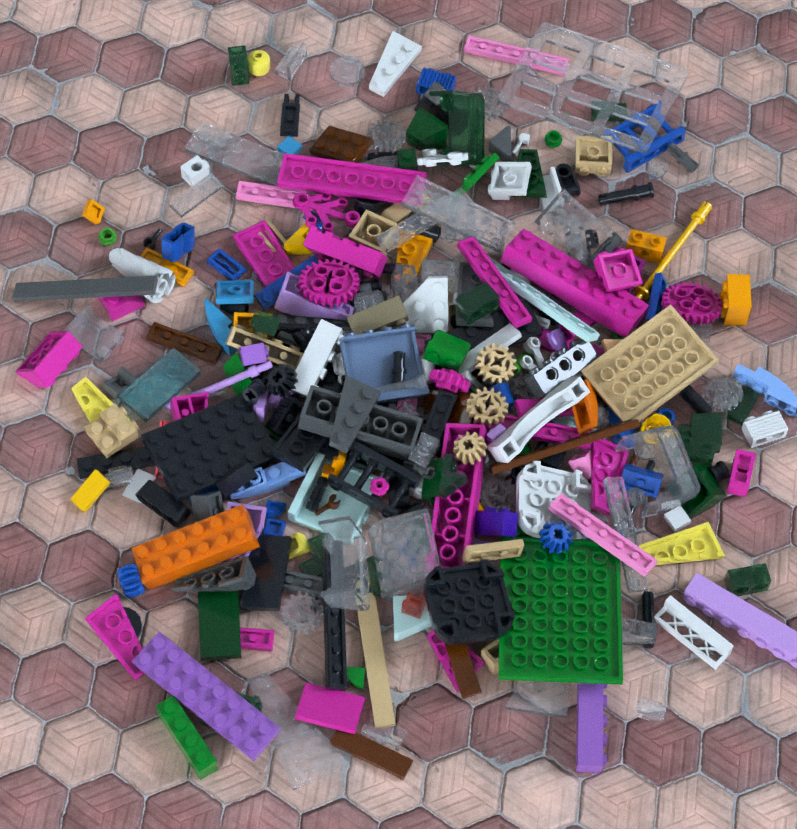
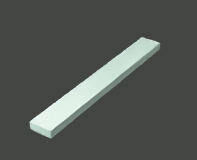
M489 257L514 292L587 343L598 340L600 334Z

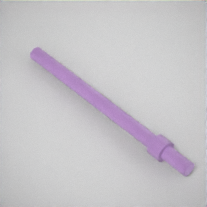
M269 360L258 366H250L246 371L191 394L205 392L211 394L249 377L259 376L261 372L273 368V365ZM171 402L166 404L169 411Z

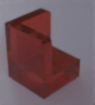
M408 592L406 599L402 602L401 613L421 619L426 606L424 592L422 597Z

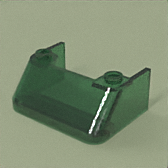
M453 90L429 92L431 96H440L441 108L443 111L449 112V148H443L439 155H447L449 152L468 153V160L461 161L459 165H451L450 162H437V165H481L479 162L484 158L485 99L483 95Z

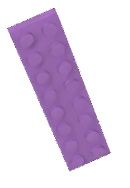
M160 631L132 661L133 665L174 696L180 703L253 762L281 731L278 725Z

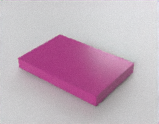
M306 682L295 719L355 734L365 697L339 690L326 689V687Z

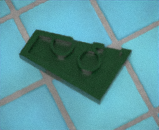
M519 149L517 162H530L532 168L526 196L512 197L547 198L537 149Z

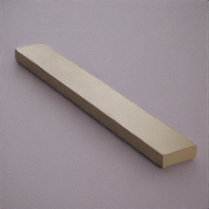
M368 575L365 577L372 593L355 598L374 726L375 729L395 726V718L372 575ZM357 582L354 588L356 593L366 590L365 585Z

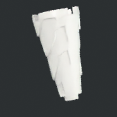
M123 248L113 249L109 253V260L112 266L124 277L156 275L158 282L155 295H144L149 301L159 303L164 300L162 298L164 294L168 296L172 291L176 276L172 274L174 272L169 268L134 255Z

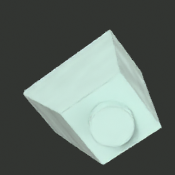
M393 596L394 641H400L432 626L425 596Z

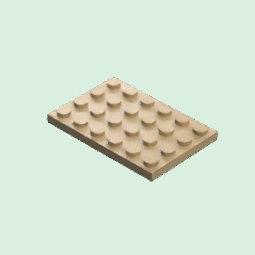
M669 305L582 369L581 375L591 383L598 395L621 422L632 418L640 422L718 364L719 359L672 305Z

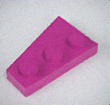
M432 630L426 637L458 693L460 690L445 644L436 637ZM468 648L475 673H477L485 665V662Z

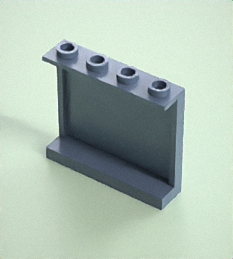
M410 324L399 326V329L393 330L392 327L382 328L379 332L366 330L359 335H355L354 332L346 333L339 340L345 376L381 391L376 404L420 398L429 394V388L424 383L415 330L417 326L411 327ZM393 352H406L405 369H407V374H405V389L393 391V374L391 373L394 362Z

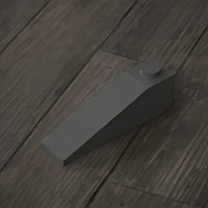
M248 556L177 579L173 581L171 589L173 592L247 590L254 586L256 573Z

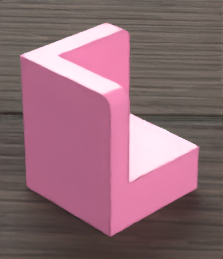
M592 450L574 454L568 461L572 471L574 472L576 469L582 471L581 475L586 479H590L592 473Z

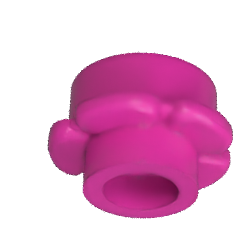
M382 477L374 478L370 482V491L376 496H382L389 490V483Z

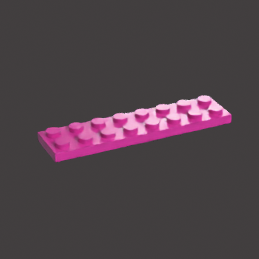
M284 153L277 187L421 206L427 172Z

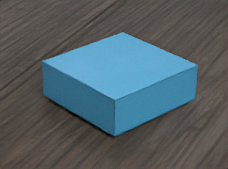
M288 136L277 146V150L283 155L284 153L296 155L302 150V145Z

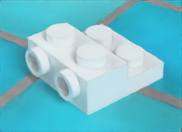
M495 162L494 169L491 170V184L488 185V194L491 195L492 200H510L511 196H526L532 168L531 163Z

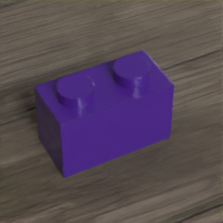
M484 507V511H476L474 535L516 537L518 513L510 512V508H498V512H496V508Z

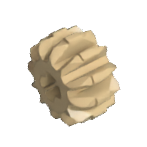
M466 432L464 437L459 434L460 440L454 441L456 447L453 448V452L456 454L457 460H462V463L465 465L469 461L471 465H474L475 460L481 462L480 456H486L485 449H487V445L484 443V438L478 436L476 432L472 435Z

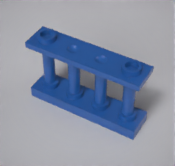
M661 102L648 106L646 110L618 126L606 130L603 134V137H612V144L625 157L623 169L627 173L667 151L666 149L671 143L677 145L684 141L685 128L680 126L673 129L660 115ZM654 118L668 134L659 137L646 122ZM640 126L653 142L649 145H644L632 130ZM626 134L639 150L635 153H630L618 138Z

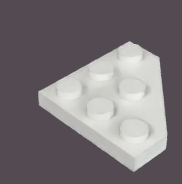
M428 276L403 302L409 318L406 324H410L411 327L417 326L415 333H435L437 330L449 331L448 276Z

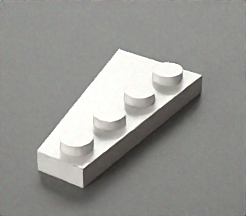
M392 31L369 84V89L384 97L422 51V46Z

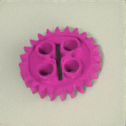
M326 259L324 263L318 260V264L311 262V267L306 265V270H302L301 275H299L300 293H303V298L309 297V303L315 301L316 306L322 303V307H325L326 304H329L330 308L333 307V304L340 307V302L347 304V299L352 301L353 296H357V291H359L360 278H358V273H355V268L349 269V264L343 265V261L336 263V259L332 262ZM330 273H332V278L330 279L329 291L326 294V289L329 283Z
M683 281L682 285L676 282L675 286L670 285L669 288L665 289L661 305H663L662 309L672 305L686 323L690 322L692 326H694V323H697L701 326L702 322L708 325L709 321L714 322L715 319H718L723 302H721V297H717L718 293H712L713 289L707 290L706 285L700 287L699 283L693 285L692 282L686 284Z

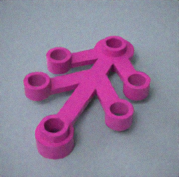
M322 192L310 197L305 193H298L293 198V206L302 210L306 218V226L309 228L311 225L316 226L317 218L312 215L310 209L314 210L323 224L322 230L324 233L326 231L332 233L334 229V224L329 221L327 215L345 221L350 228H354L360 220V215L356 211H349L344 214L333 210V208L347 209L348 200L343 197L331 201V194Z

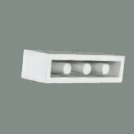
M321 319L295 370L298 374L296 378L299 382L294 384L296 389L291 391L307 398L310 386H317L320 379H324L327 373L326 367L329 362L332 363L336 355L334 351L337 345L340 346L339 340L344 337L342 335V328Z

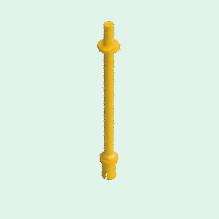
M702 202L698 210L692 213V221L642 287L638 286L635 288V293L637 294L635 297L641 300H646L650 297L648 291L653 285L655 273H662L696 226L705 222V217L712 210L710 203Z

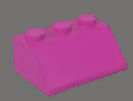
M50 331L15 372L38 388L51 387L56 381L55 378L67 369L68 363L79 355V351L83 346L69 331Z

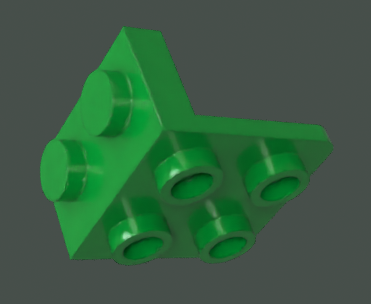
M437 330L432 340H429L423 359L458 373L471 345L464 340Z

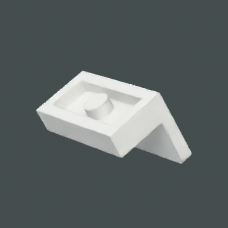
M550 167V174L543 176L547 198L540 199L544 210L561 208L563 193L555 167Z

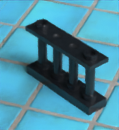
M354 440L348 450L350 457L338 476L329 474V486L333 490L342 491L377 510L384 518L396 521L399 512L395 509L408 488L412 487L416 490L420 482V476ZM361 459L366 462L367 466L355 485L352 486L345 482L344 479L356 460ZM374 469L383 471L384 475L382 478L386 479V482L393 478L401 482L388 505L378 500L380 496H376L373 493L369 495L361 491Z

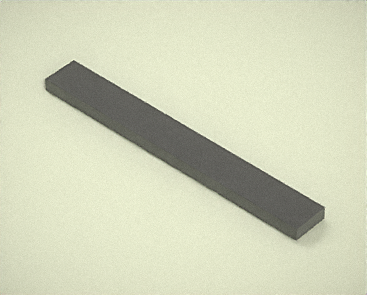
M155 275L16 283L12 298L14 302L155 295L158 279Z

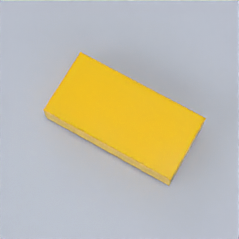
M95 469L71 497V500L83 512H87L111 482Z

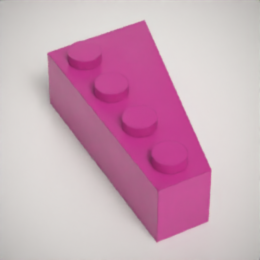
M311 225L303 244L304 247L315 254L317 259L324 261L326 258L331 260L330 262L336 259V263L343 261V265L349 264V269L355 268V272L357 270L362 271V275L373 278V276L380 278L388 259L383 253L359 244V246H356L355 242L346 238L340 240V237L328 231L324 234L318 227Z

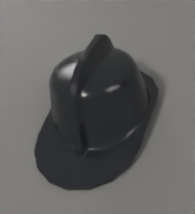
M351 197V200L354 201V209L359 213L360 218L365 210L377 214L382 204L389 203Z

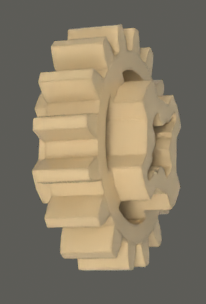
M492 343L490 348L485 345L483 350L478 352L479 356L476 357L475 361L479 364L475 366V369H480L478 376L484 375L483 381L489 379L491 385L494 381L497 384L502 383V381L506 383L514 375L512 371H515L517 367L513 364L517 362V359L511 358L514 353L507 352L509 347L503 349L501 343L497 347ZM500 362L499 365L491 366L493 363Z
M484 387L482 392L476 389V394L471 393L470 399H467L466 412H469L468 418H474V424L480 422L481 425L487 424L488 428L491 427L492 423L498 426L499 421L504 422V418L508 413V403H505L506 397H500V391L494 393V388L487 391V388Z

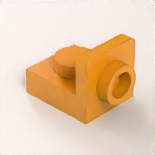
M339 451L338 457L334 456L332 465L324 463L321 476L328 479L331 473L337 477L344 466L347 453Z

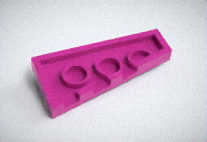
M603 438L592 442L591 508L609 516L613 510L629 451Z

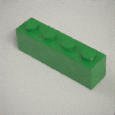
M171 696L156 705L158 716L199 779L202 780L218 770L217 760L177 699Z

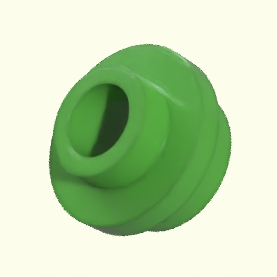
M111 228L102 229L98 236L99 242L105 246L114 244L117 240L116 232Z

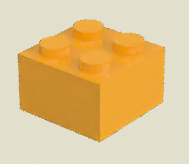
M727 274L726 281L722 282V291L719 293L721 302H723L720 318H723L724 325L746 326L752 307L750 275Z

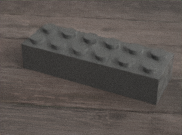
M311 385L300 415L298 429L331 438L341 394ZM375 404L355 441L375 452L410 462L423 418Z

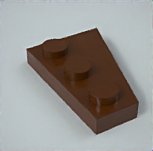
M429 390V394L423 398L422 409L430 413L438 391ZM458 392L456 394L458 396L448 421L459 424H474V418L469 419V412H466L467 399H470L471 393Z

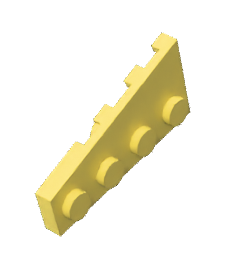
M87 377L71 388L72 393L90 423L100 418L99 413L114 404Z
M709 522L638 545V547L658 560L656 565L724 559L725 556Z

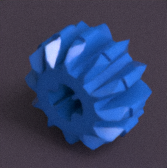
M552 520L550 524L545 523L543 529L539 531L541 536L539 542L544 543L543 549L549 548V554L554 551L557 555L562 551L565 552L573 542L571 539L573 532L567 531L569 525L562 526V521H559L558 524L555 520Z
M133 563L120 567L117 573L125 596L127 598H134L143 594L145 588L141 582L137 565Z

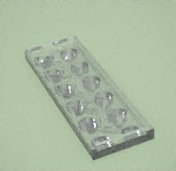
M202 121L184 147L185 152L198 155L204 160L266 185L277 186L284 156L282 153Z
M418 175L401 203V206L467 238L474 236L479 244L498 253H501L516 225L515 222Z

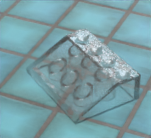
M425 508L384 518L367 526L381 598L393 602V596H413L423 591L428 574L434 567L440 565L429 510Z

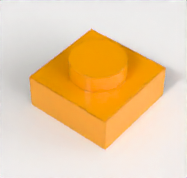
M89 199L86 201L82 216L97 225L101 222L105 208L93 199Z

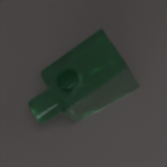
M722 412L692 414L689 425H678V435L689 436V446L692 448L719 453L722 446Z

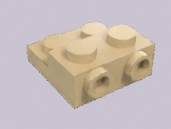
M576 136L575 173H579L582 176L592 173L600 177L611 174L612 137Z
M116 403L99 413L100 418L84 427L87 435L106 458L139 438L137 423L133 419L129 421L124 407H118Z

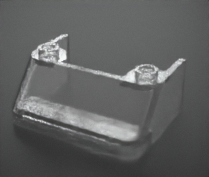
M663 426L621 437L615 448L616 452L634 448L638 458L642 460L653 459L658 473L664 474L662 483L666 492L660 493L655 501L647 503L640 514L641 518L669 512L696 497L700 491V484L680 433L674 426Z
M350 516L318 521L319 526L325 532V537L322 539L323 546L330 553L331 587H328L327 591H322L321 596L331 608L355 611L369 610L368 550L364 535Z

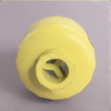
M255 50L248 55V70L251 74L263 76L269 72L270 57L268 53L262 50Z

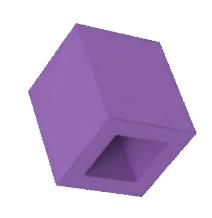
M263 343L239 347L242 366L267 362L266 358L269 357L268 348Z

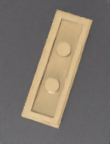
M523 539L469 545L465 547L462 559L464 563L480 562V559L489 561L520 557L525 544Z

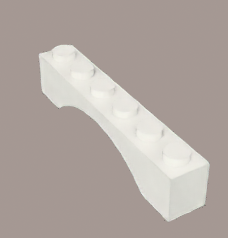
M576 376L565 379L490 443L487 448L496 462L508 463L523 450L528 440L541 427L558 414L577 404L590 393L581 377Z

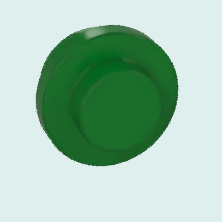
M555 130L549 131L545 135V144L552 148L560 146L562 143L561 134Z

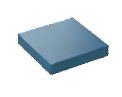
M254 280L217 281L216 304L254 303Z

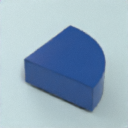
M267 500L265 506L267 507L266 518L283 514L287 503Z

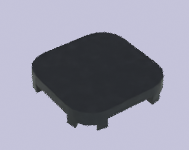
M480 559V562L477 564L442 568L441 565L434 567L425 580L424 595L436 637L449 645H460L504 637L510 631L515 614L511 609L503 579L505 574L502 568L499 569L484 559Z

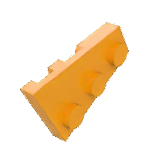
M399 228L396 263H402L404 269L401 274H396V281L411 286L414 285L433 244L432 238Z

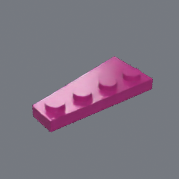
M116 593L85 617V621L136 682L145 673L133 665L132 661L143 648Z

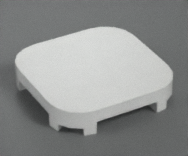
M533 461L526 465L519 472L516 479V513H518L517 523L521 530L532 537L540 538L539 531L543 529L544 524H550L552 520H555L557 524L559 521H562V526L564 527L569 525L567 531L573 532L571 539H587L588 537L548 510L549 505L562 493L591 513V484L581 475L583 472L576 469L572 473L541 466V461Z

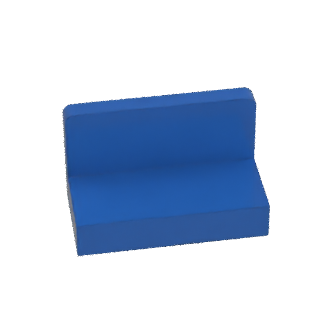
M626 464L619 487L657 498L664 474Z

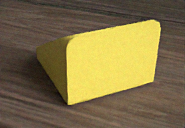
M296 532L291 536L292 543L289 559L311 551L304 534Z

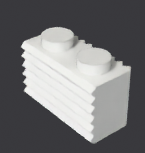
M771 410L766 411L762 416L756 418L755 416L748 417L743 422L741 428L751 448L784 438L788 432V427L779 410L775 412Z

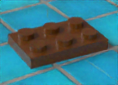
M328 126L309 151L311 155L320 158L357 163L373 144L371 137Z

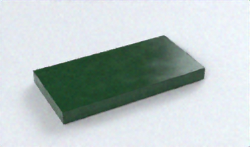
M198 591L201 661L242 658L238 591Z

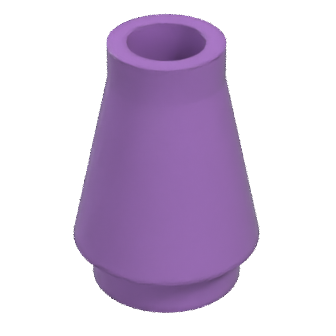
M560 328L546 334L548 337L546 340L555 352L563 348L567 349L564 332H561Z

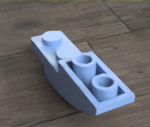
M740 364L737 365L732 379L741 385L752 388L757 393L765 394L763 401L769 406L776 407L790 416L797 417V396L785 383L761 367H758L756 372Z
M285 462L266 469L259 467L254 469L258 476L232 493L230 497L231 499L247 498L278 490L291 485L290 481L307 475L306 470L301 472Z

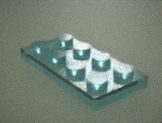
M173 348L119 395V400L147 422L169 403L172 397L177 396L195 380L201 372Z

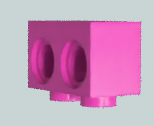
M740 449L736 450L726 493L746 497L756 453Z

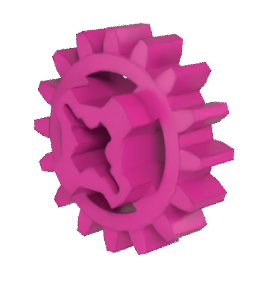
M433 369L428 378L436 384L437 388L454 394L468 392L470 382L463 379V375L451 369Z

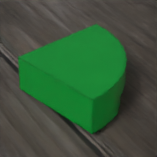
M347 667L348 681L354 687L364 690L365 668Z

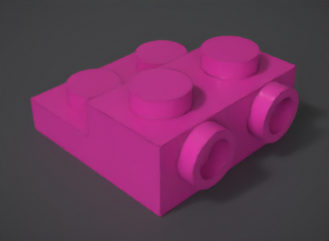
M620 248L612 253L604 251L597 254V257L593 260L598 277L603 279L606 292L637 287L643 284L632 249L625 250Z

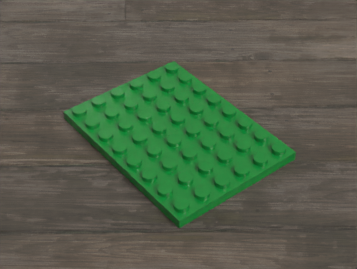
M500 536V542L523 539L525 545L520 557L500 559V568H502L505 574L503 579L515 618L510 631L504 637L499 638L498 680L622 685L620 559L593 540L572 539L573 542L569 545V549L557 555L555 551L549 554V548L543 549L544 543L539 542V538Z

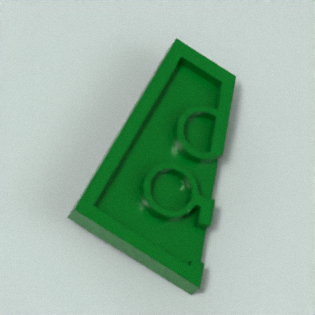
M495 152L490 157L486 155L479 162L481 166L478 164L471 171L473 175L469 173L462 180L464 184L450 198L457 202L500 157Z

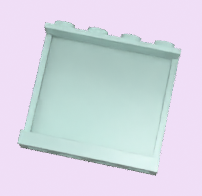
M318 453L288 510V520L331 538L342 539V542L353 546L355 540L358 541L362 535L363 530L361 528L363 524H367L369 521L371 507L342 491L333 490L328 484L325 487L326 491L319 503L318 509L328 503L329 497L332 494L337 495L333 502L341 500L339 507L335 510L328 509L318 516L306 509L315 485L317 486L316 482L321 477L324 463L331 465L333 463V460L327 459L325 455ZM352 467L344 481L354 486L363 470ZM370 474L361 491L372 495L370 482L374 478L377 479L378 476Z

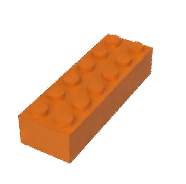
M241 504L132 547L142 584L148 590H152L259 548L260 545L250 514L244 505Z

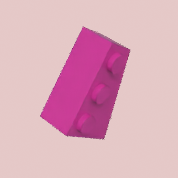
M209 392L172 397L170 404L172 421L174 422L208 408Z

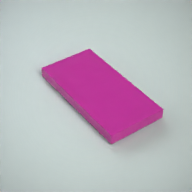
M265 220L232 235L233 240L264 288L295 268ZM259 232H261L266 237V239L272 244V246L276 249V252L273 253V251L265 243L264 237L258 234Z

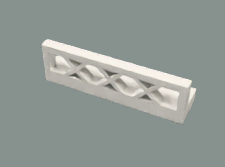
M671 595L665 600L662 609L654 616L656 623L715 670L731 654L733 645ZM665 612H668L673 616V622H665L660 617ZM677 626L688 628L689 635H681L677 631ZM700 638L704 641L705 647H696L693 645V639ZM708 651H716L721 657L715 662L709 657Z

